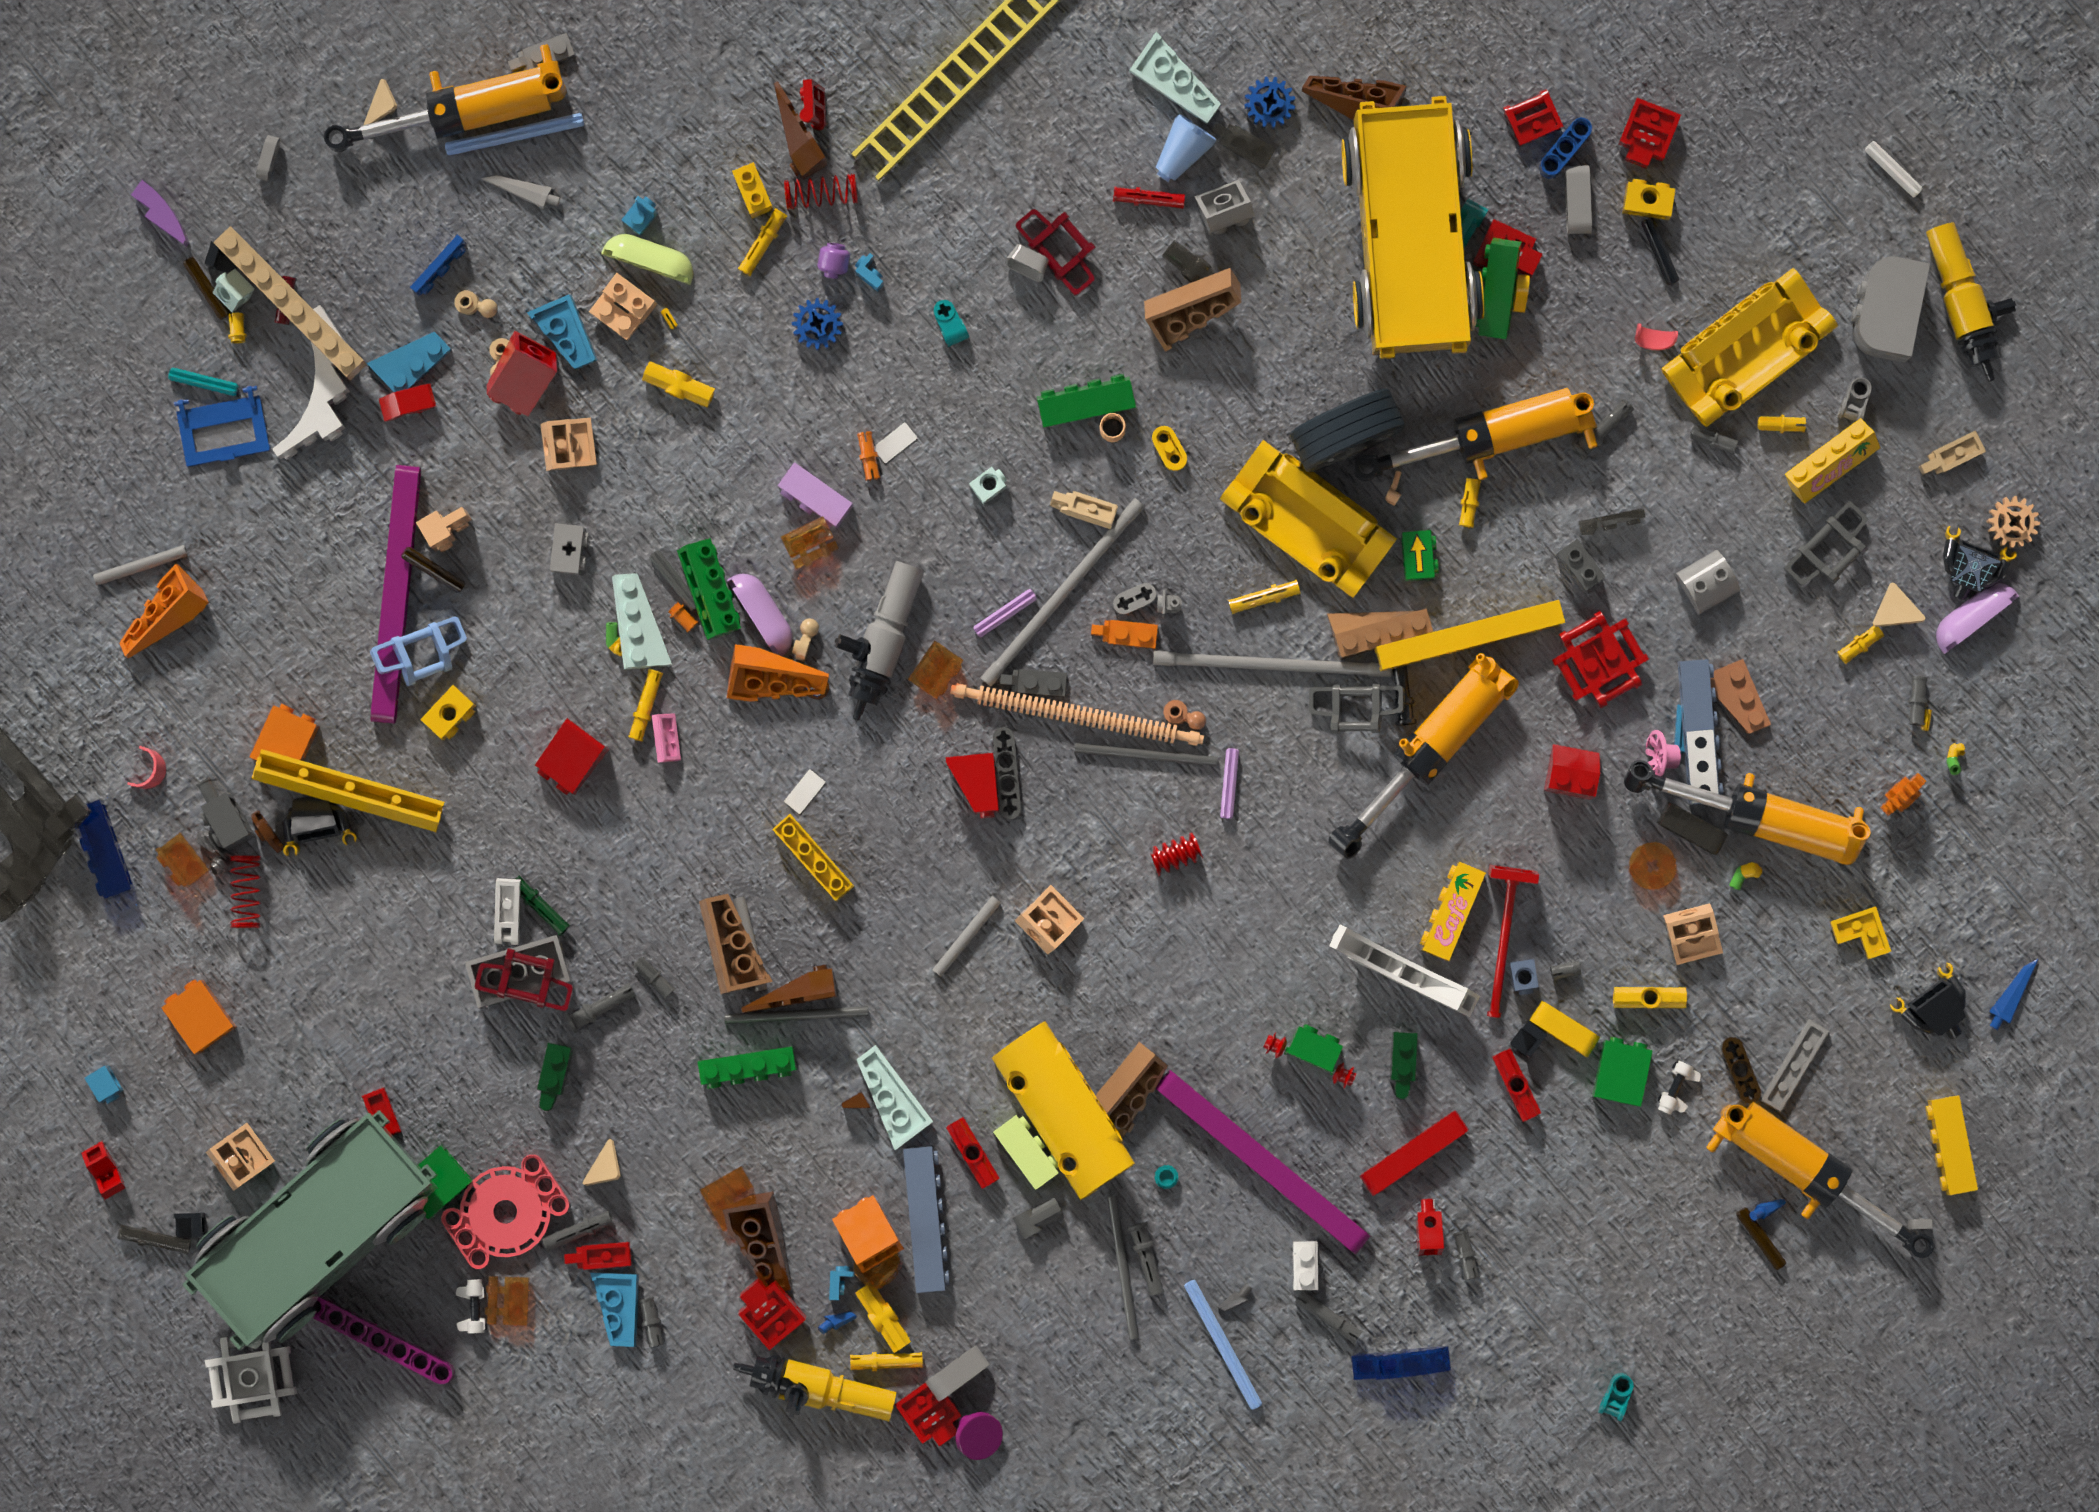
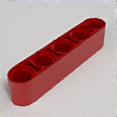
M1454 1110L1359 1177L1372 1196H1374L1469 1131V1128L1458 1112Z

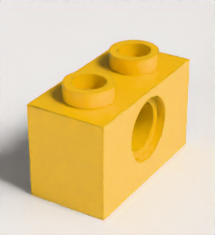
M754 162L732 171L752 219L773 210Z
M1633 179L1632 182L1627 183L1622 210L1623 214L1663 220L1671 218L1675 188H1670V184L1656 183V186L1646 184L1647 181ZM1646 193L1652 194L1655 197V203H1645L1643 195Z
M452 685L420 720L442 740L448 738L450 740L458 732L457 726L463 720L467 722L475 714L473 709L476 705L456 686ZM448 708L456 710V717L451 721H447L444 717V713Z

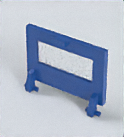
M257 386L243 388V393L248 392L249 397L197 408L185 409V405L189 404L188 399L174 402L175 407L179 406L180 409L176 413L187 467L216 461L233 460L236 457L271 451L260 395L254 396L253 392L258 390Z

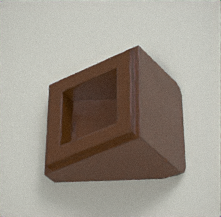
M861 1092L842 1103L843 1108H871L866 1097Z

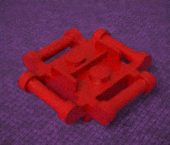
M1599 611L1594 614L1593 618L1568 632L1563 631L1559 634L1567 651L1552 659V662L1560 669L1573 692L1572 697L1575 701L1592 693L1597 704L1602 709L1607 706V702L1634 687L1637 689L1643 685L1634 668L1648 661L1649 657L1646 653H1643L1628 627L1629 622L1626 618L1609 627L1604 615ZM1598 625L1600 626L1602 632L1574 647L1571 640ZM1621 632L1636 658L1635 660L1629 662L1613 633ZM1569 658L1586 685L1583 689H1581L1566 662ZM1627 673L1630 678L1629 680L1601 694L1599 691L1600 687Z

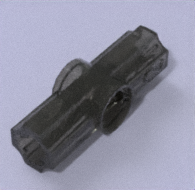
M1176 240L1169 245L1162 255L1164 259L1181 271V275L1190 283L1216 273L1203 258L1196 254L1193 255Z

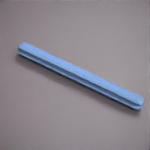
M581 113L446 142L445 149L448 155H455L584 126V119Z
M1195 1280L1187 1282L1184 1287L1249 1407L1252 1410L1260 1407L1262 1402L1197 1282Z

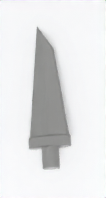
M498 175L481 178L542 209L545 208L547 203L558 207L561 200L560 197L551 195L552 188L549 186L537 185Z

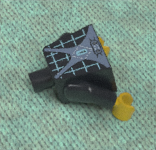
M1950 526L1947 527L1945 532L1947 540L1945 541L1943 561L1945 571L1950 575V581L1957 584L1953 593L1954 596L1966 600L1971 589L1982 592L1984 588H1991L2003 579L2010 565L2009 561L2013 560L2017 555L2015 551L2011 554V557H2007L2005 552L2008 547H2005L1997 554L1958 539L1961 533L1960 528L1957 529V535H1951L1949 533Z

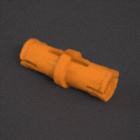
M872 431L865 433L867 442H865L864 432L858 433L857 437L861 450L859 458L863 461L865 481L872 480L871 470L874 480L880 479L876 460L878 453L874 449Z

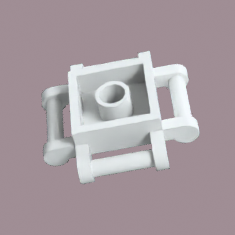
M228 1337L220 1338L222 1357L205 1360V1366L209 1370L212 1389V1408L230 1405L233 1424L241 1423V1420L269 1415L274 1417L281 1416L282 1411L279 1397L297 1394V1389L293 1385L289 1360L290 1346L271 1349L270 1341L262 1344L263 1351L231 1356L230 1349L237 1347ZM273 1356H279L284 1389H277ZM218 1365H222L227 1398H222ZM266 1399L271 1401V1406L246 1410L239 1409V1404Z

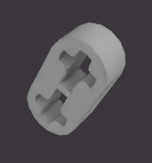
M270 135L266 137L256 171V178L266 181L270 180L280 147V138Z
M1143 583L1118 594L1113 602L1114 610L1120 615H1127L1151 604L1156 597L1155 588L1149 583ZM1142 588L1152 591L1149 595V600L1145 598L1136 600L1135 597L1141 594ZM1120 598H1124L1125 601L1131 598L1134 600V602L1128 604V610L1124 611L1123 608L1117 607L1120 604Z

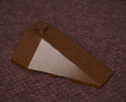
M777 81L774 83L792 160L789 166L795 176L801 175L804 180L828 166L826 157L810 131L807 132L804 122L800 119L799 114L795 112L794 106Z

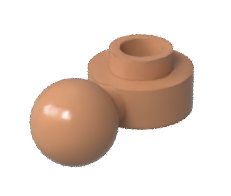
M1172 700L1164 707V716L1173 725H1179L1186 721L1191 729L1200 730L1206 724V717L1202 712L1194 711L1189 713L1182 701ZM1173 708H1179L1180 712L1178 715L1173 716L1171 714Z

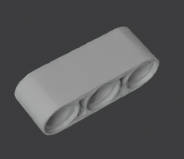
M1589 165L1565 166L1567 234H1591Z
M975 1345L925 1383L940 1402L990 1364L977 1345Z

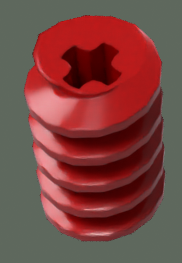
M1189 833V841L1181 836L1179 845L1173 839L1171 840L1170 848L1164 842L1162 843V851L1154 846L1153 854H1151L1158 876H1161V868L1170 873V865H1173L1178 870L1180 861L1185 866H1188V858L1197 863V855H1200L1202 859L1203 856L1196 837L1192 833Z

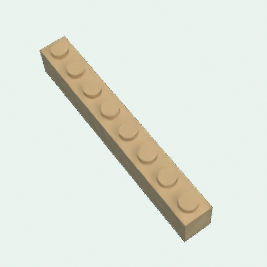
M231 226L213 242L350 381L367 365Z

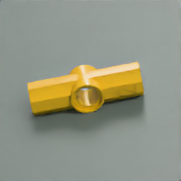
M650 361L642 377V381L659 387L676 398L682 400L685 398L706 408L710 405L716 390L713 387L693 380V377L678 370L672 371Z
M1686 987L1613 988L1614 1008H1686L1687 1004ZM1647 991H1652L1656 995V1001L1652 1005L1644 1001V994Z
M873 1281L855 1292L857 1298L868 1312L867 1315L876 1330L881 1332L894 1353L911 1342L906 1331L898 1322V1316L890 1304L885 1302Z

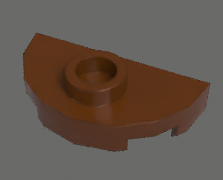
M257 810L250 816L257 827L254 831L262 842L266 840L277 853L281 852L285 846L261 812Z

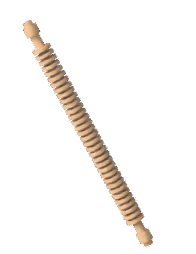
M957 683V685L951 686L950 694H953L956 698L964 699V697L978 699L977 704L981 705L983 700L984 706H987V703L990 702L989 707H993V704L996 703L995 708L998 709L999 705L1002 704L1001 709L1003 710L1008 705V711H1011L1013 706V712H1017V709L1020 708L1019 713H1023V710L1026 709L1025 714L1029 715L1030 710H1032L1031 715L1035 716L1037 711L1038 717H1041V714L1044 713L1043 718H1047V715L1050 714L1049 719H1053L1054 715H1056V720L1059 721L1060 716H1062L1063 722H1065L1067 717L1068 723H1071L1072 719H1074V724H1077L1078 720H1080V725H1083L1084 721H1086V726L1089 727L1090 722H1092L1093 728H1095L1097 723L1098 729H1101L1102 725H1104V730L1111 726L1110 731L1112 732L1114 727H1117V733L1122 728V734H1125L1127 729L1129 730L1128 735L1135 731L1134 736L1141 732L1140 737L1143 738L1144 733H1146V738L1149 739L1151 734L1153 735L1152 740L1159 736L1158 741H1162V737H1165L1164 742H1168V738H1171L1170 743L1172 744L1174 739L1186 741L1189 745L1197 746L1198 744L1202 745L1204 735H1200V732L1197 731L1185 732L1176 730L1177 725L1170 729L1171 724L1169 723L1167 728H1165L1164 722L1161 723L1160 727L1158 726L1159 721L1152 725L1153 720H1149V724H1146L1147 719H1143V723H1140L1141 718L1139 717L1137 722H1135L1134 716H1131L1130 721L1128 720L1129 715H1125V719H1122L1123 714H1119V718H1116L1117 713L1114 712L1113 717H1110V711H1107L1105 716V710H1101V714H1098L1099 709H1095V713H1092L1093 708L1089 707V711L1086 712L1087 707L1085 706L1080 711V705H1077V708L1074 709L1075 704H1071V707L1068 708L1069 703H1065V706L1062 707L1063 702L1059 701L1058 706H1056L1057 701L1053 700L1051 705L1050 699H1047V702L1044 703L1045 698H1041L1040 702H1038V697H1035L1034 701H1032V696L1029 695L1028 700H1026L1025 694H1023L1021 699L1020 693H1017L1016 697H1014V692H1011L1010 696H1008V691H1005L1004 695H1002V690L999 689L998 694H996V689L993 688L991 693L990 687H987L986 691H984V686H981L980 690L966 688V685Z

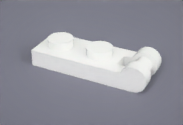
M496 879L494 944L511 942V945H519L521 880ZM503 927L511 928V933L503 932Z

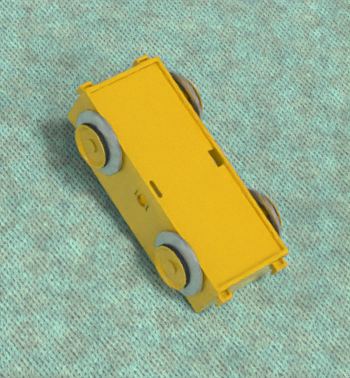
M1446 96L1432 97V104L1375 108L1374 101L1360 102V110L1356 111L1354 117V127L1350 129L1348 139L1345 138L1341 141L1345 186H1352L1355 196H1359L1364 270H1362L1360 281H1353L1355 324L1357 329H1364L1367 338H1371L1372 354L1380 355V359L1395 358L1397 353L1451 349L1452 354L1466 353L1471 343L1470 330L1475 329L1477 319H1484V293L1481 272H1474L1470 262H1464L1458 189L1463 188L1465 176L1472 177L1473 164L1469 129L1462 130L1459 120H1454L1453 124L1452 103H1447Z

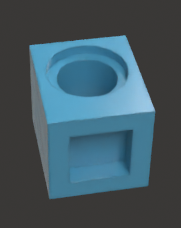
M105 1065L85 1077L98 1102L106 1101L109 1104L120 1097L118 1093L123 1091L109 1065Z

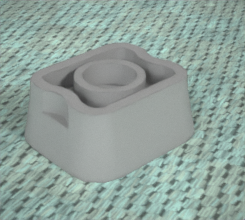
M1017 244L1006 258L1005 264L1008 268L1034 281L1042 282L1049 260L1047 257L1021 244Z

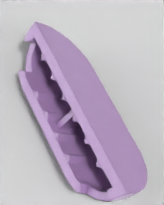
M737 574L727 579V582L772 652L783 657L791 647L792 630L765 586L758 578L749 574Z
M1997 583L1991 588H1984L1982 592H1977L1940 622L1937 628L1936 639L1941 651L1944 654L1970 636L2018 598L2017 592L2006 584Z

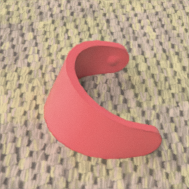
M1640 323L1637 324L1635 342L1642 348L1665 350L1671 348L1677 341L1678 331H1658L1642 327Z
M139 746V749L151 754L154 761V769L147 781L141 784L128 782L127 785L141 789H150L163 781L166 774V764L161 755L156 751Z

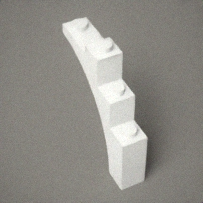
M319 305L313 310L343 339L323 307ZM312 342L315 359L313 392L300 422L283 441L273 448V451L280 459L285 458L287 460L293 457L298 452L296 449L302 445H311L317 440L316 436L319 434L325 441L329 439L334 441L343 434L341 431L345 429L331 404L334 403L336 405L347 398L346 394L350 391L335 370L336 366Z
M1339 925L1329 945L1360 965L1376 971L1394 982L1468 1017L1471 1016L1480 998V995L1391 952L1345 926Z

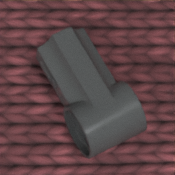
M1054 1197L1034 1209L1030 1208L1017 1215L1013 1220L1022 1237L1026 1239L1041 1231L1042 1227L1061 1218L1064 1214Z

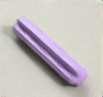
M1028 589L975 625L974 631L979 637H983L1037 599L1036 595L1031 589Z
M1228 748L1225 757L1220 817L1224 819H1232L1234 812L1239 750L1234 748Z

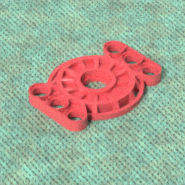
M531 1154L523 1159L521 1169L501 1166L491 1168L479 1174L465 1190L460 1209H446L441 1216V1221L469 1265L475 1269H482L489 1264L490 1255L512 1257L531 1250L547 1232L551 1214L555 1216L566 1214L569 1211L570 1202L542 1158ZM530 1158H535L539 1162V1168L535 1172H530L526 1168V1162ZM511 1170V1174L497 1176L495 1171ZM516 1172L521 1173V1177L516 1176ZM490 1173V1179L485 1180L481 1185L477 1183L483 1176ZM543 1178H548L552 1181V1189L548 1192H543L539 1187V1183ZM474 1187L476 1190L470 1202L466 1201L468 1193ZM556 1198H561L566 1203V1207L562 1212H557L552 1207V1203ZM502 1200L513 1202L517 1208L515 1219L508 1224L499 1222L494 1215L496 1204ZM465 1206L469 1207L468 1213L464 1211ZM543 1210L547 1212L546 1217H543ZM451 1211L459 1215V1222L456 1225H450L446 1221V1216ZM541 1222H545L543 1231L538 1237L536 1233L540 1228ZM464 1231L470 1232L472 1235V1242L469 1245L460 1243L459 1236ZM531 1238L534 1240L529 1247L521 1250V1245L527 1243ZM490 1246L495 1247V1252L490 1251ZM515 1248L516 1251L509 1254L500 1253L501 1249ZM477 1251L485 1254L486 1260L482 1265H476L472 1260L473 1254Z

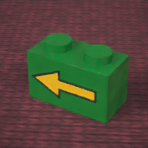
M1431 530L1402 532L1401 541L1405 582L1433 580L1435 574L1439 573L1438 560L1433 559V550H1437L1436 536H1431Z

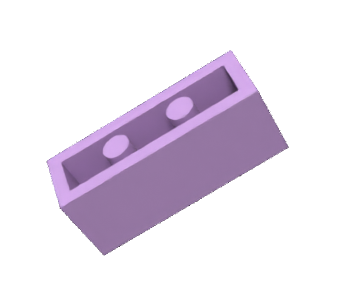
M795 462L778 484V487L781 489L780 494L789 501H792L794 498L800 502L799 508L809 515L812 512L820 517L818 521L829 529L831 526L837 529L853 507V503Z

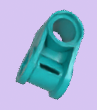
M948 300L938 301L934 306V315L947 346L951 347L969 338L968 331L952 302ZM941 306L951 309L948 311V317L938 314L941 311Z
M1617 1373L1612 1377L1600 1403L1598 1413L1602 1414L1604 1412L1617 1417L1618 1421H1622L1634 1388L1633 1381L1627 1374ZM1619 1379L1628 1380L1627 1389L1624 1391L1616 1389V1382Z

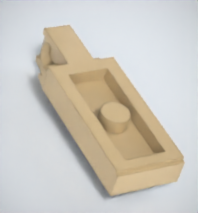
M1975 430L1934 450L1927 456L1930 461L1920 465L1919 469L1922 475L1933 470L1938 475L1985 453L1986 450Z
M1054 491L1050 502L1051 507L1061 510L1060 512L1065 515L1111 529L1118 509L1116 504L1076 491L1066 493V495Z

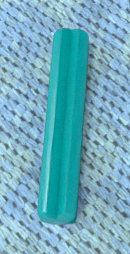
M172 367L168 374V379L171 381L231 396H236L238 391V384L178 368Z

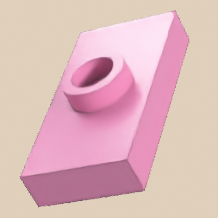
M675 713L652 715L658 763L681 761Z

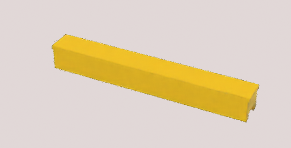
M1555 600L1377 646L1374 650L1378 657L1381 672L1560 626L1565 623L1560 601Z
M261 749L260 756L257 758L252 775V780L433 832H437L443 811V801Z

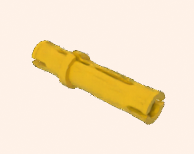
M776 208L774 209L765 226L762 225L760 228L759 236L738 267L740 271L751 277L773 239L777 238V232L788 217L785 213Z
M1296 579L1278 586L1273 584L1271 588L1235 599H1229L1228 602L1232 614L1274 601L1279 603L1281 599L1299 595L1301 592Z
M648 669L637 710L633 712L634 720L628 738L643 742L647 724L652 719L650 714L663 676L662 672Z
M872 1352L870 1355H850L851 1370L872 1369V1371L886 1368H923L922 1352L877 1354V1352Z

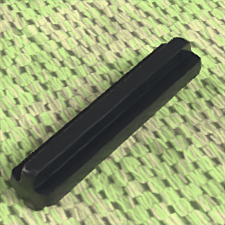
M1651 217L1643 220L1641 225L1667 285L1678 282V274L1654 218Z

